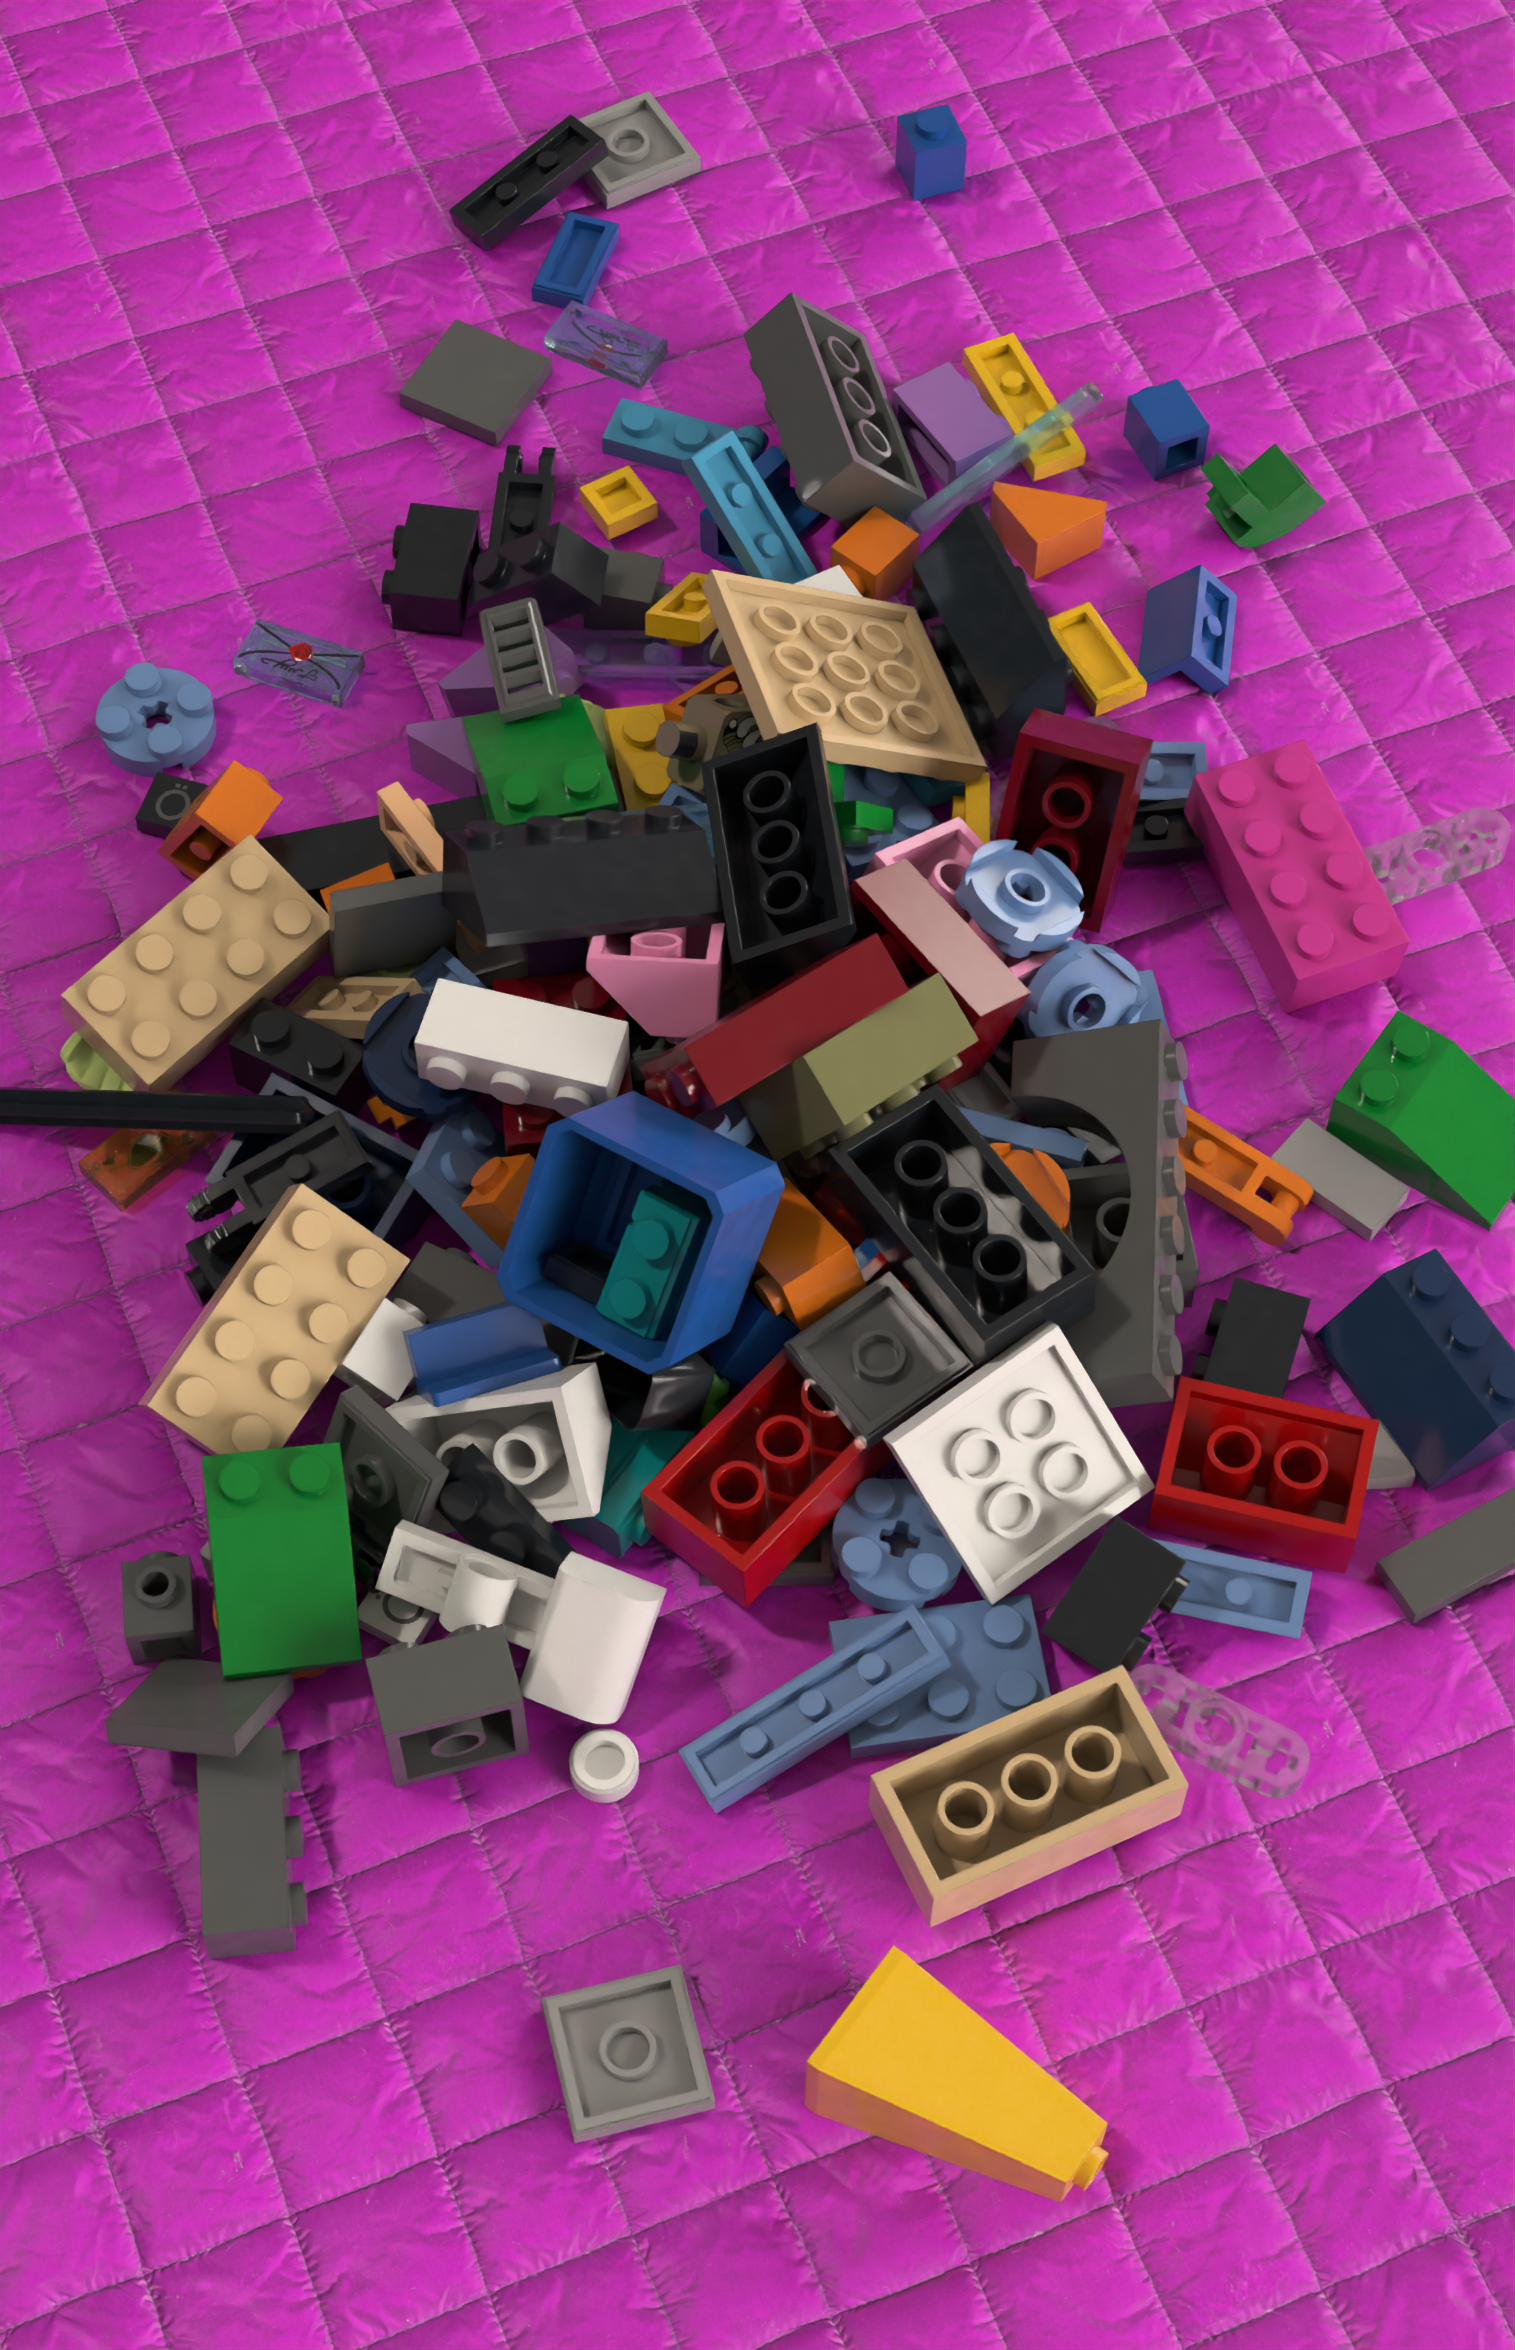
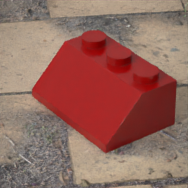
M1180 1376L1147 1528L1345 1574L1357 1540L1379 1421Z

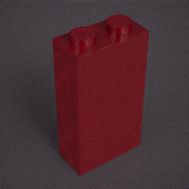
M878 934L870 935L825 956L642 1065L640 1068L647 1079L645 1081L647 1096L649 1099L687 1118L714 1109L907 993L909 989Z

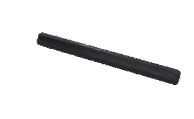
M0 1087V1124L295 1134L311 1125L315 1115L314 1107L310 1105L308 1098L305 1096Z

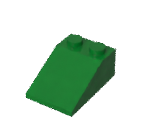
M579 694L560 697L562 708L503 723L500 710L461 718L488 821L498 822L504 826L525 825L529 817L538 815L555 816L564 821L586 819L588 812L596 810L619 812V802L604 751Z
M1397 1010L1334 1097L1326 1131L1397 1180L1490 1231L1515 1194V1099L1453 1040Z
M340 1442L202 1456V1488L223 1680L362 1664L349 1514Z

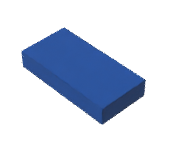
M568 211L531 287L532 301L584 314L620 238L619 224Z

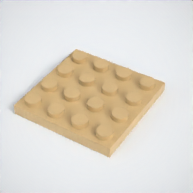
M711 569L701 588L764 741L817 722L822 733L826 760L835 764H852L882 769L890 773L902 772L933 777L940 781L952 780L968 783L981 778L987 765L915 607Z

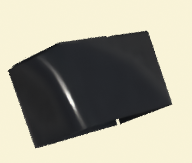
M579 1338L574 1352V1365L596 1362L608 1411L626 1430H697L715 1371L697 1352L668 1368L648 1375Z

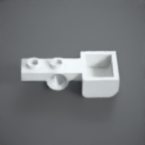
M404 1519L394 1529L375 1587L378 1590L439 1613L440 1623L450 1632L473 1624L485 1625L487 1628L503 1624L507 1641L531 1650L519 1683L522 1696L570 1716L596 1724L614 1723L618 1721L624 1712L667 1591L664 1587L572 1551L559 1566L556 1578L553 1579Z

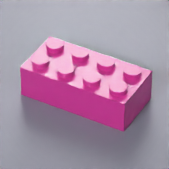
M1302 739L1194 775L1183 812L1195 836H1199L1204 845L1203 852L1284 1013L1286 1014L1395 976L1410 940L1306 740Z

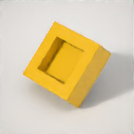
M629 465L579 488L580 503L608 540L658 518V502Z

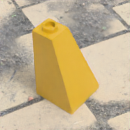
M894 1945L806 2062L804 2106L815 2114L1060 2203L1074 2184L1085 2191L1097 2176L1109 2155L1108 2152L1100 2147L1108 2125L1105 2120Z

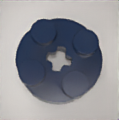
M431 989V994L419 993L410 996V992L399 994L381 1005L371 1017L365 1030L362 1064L364 1075L368 1079L371 1089L383 1103L401 1114L418 1117L420 1120L429 1123L443 1121L449 1114L461 1111L470 1105L481 1093L465 1088L456 1090L444 1089L427 1079L419 1078L417 1063H415L416 1054L411 1047L414 1045L434 991L433 989Z

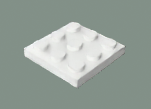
M1049 1320L883 1437L981 1596L992 1605L1155 1488L1061 1329Z

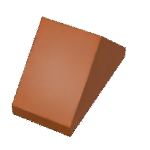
M994 481L989 521L1001 543L1032 580L1035 581L1101 548L1107 501Z

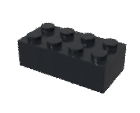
M938 1083L874 1121L868 1127L828 1149L832 1193L956 1346L974 1364L976 1370L983 1367L1047 1320L1058 1325L1061 1331H1064L1095 1311L1096 1270Z

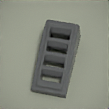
M531 597L482 610L479 613V619L503 723L562 708L547 633L536 599ZM543 682L541 686L510 694V690Z

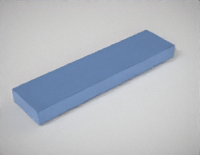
M914 1604L679 1749L678 1752L709 1805L717 1814L947 1670L952 1665Z

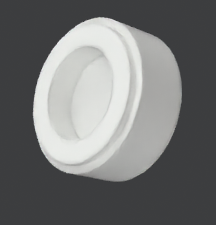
M612 1729L593 1730L583 1735L571 1750L569 1757L571 1780L576 1790L583 1797L598 1803H610L622 1799L634 1788L639 1776V1759L636 1747L626 1735Z

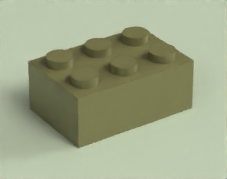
M938 972L909 988L907 993L746 1089L736 1097L774 1161L797 1150L800 1151L802 1157L806 1160L835 1142H842L874 1122L873 1118L883 1111L887 1113L919 1094L917 1090L926 1085L927 1082L930 1085L960 1068L963 1064L957 1054L979 1041L941 974Z

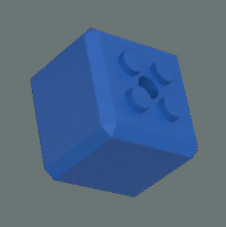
M635 1091L628 1092L547 1126L496 1274L497 1281L505 1299L649 1375L674 1365L731 1332L785 1187L784 1180L776 1162ZM668 1179L705 1198L713 1218L672 1330H666V1333L652 1340L644 1338L600 1314L596 1309V1305L543 1277L542 1273L549 1255L581 1240L615 1258L627 1225L634 1222L631 1215L640 1191L654 1184L658 1185V1182Z

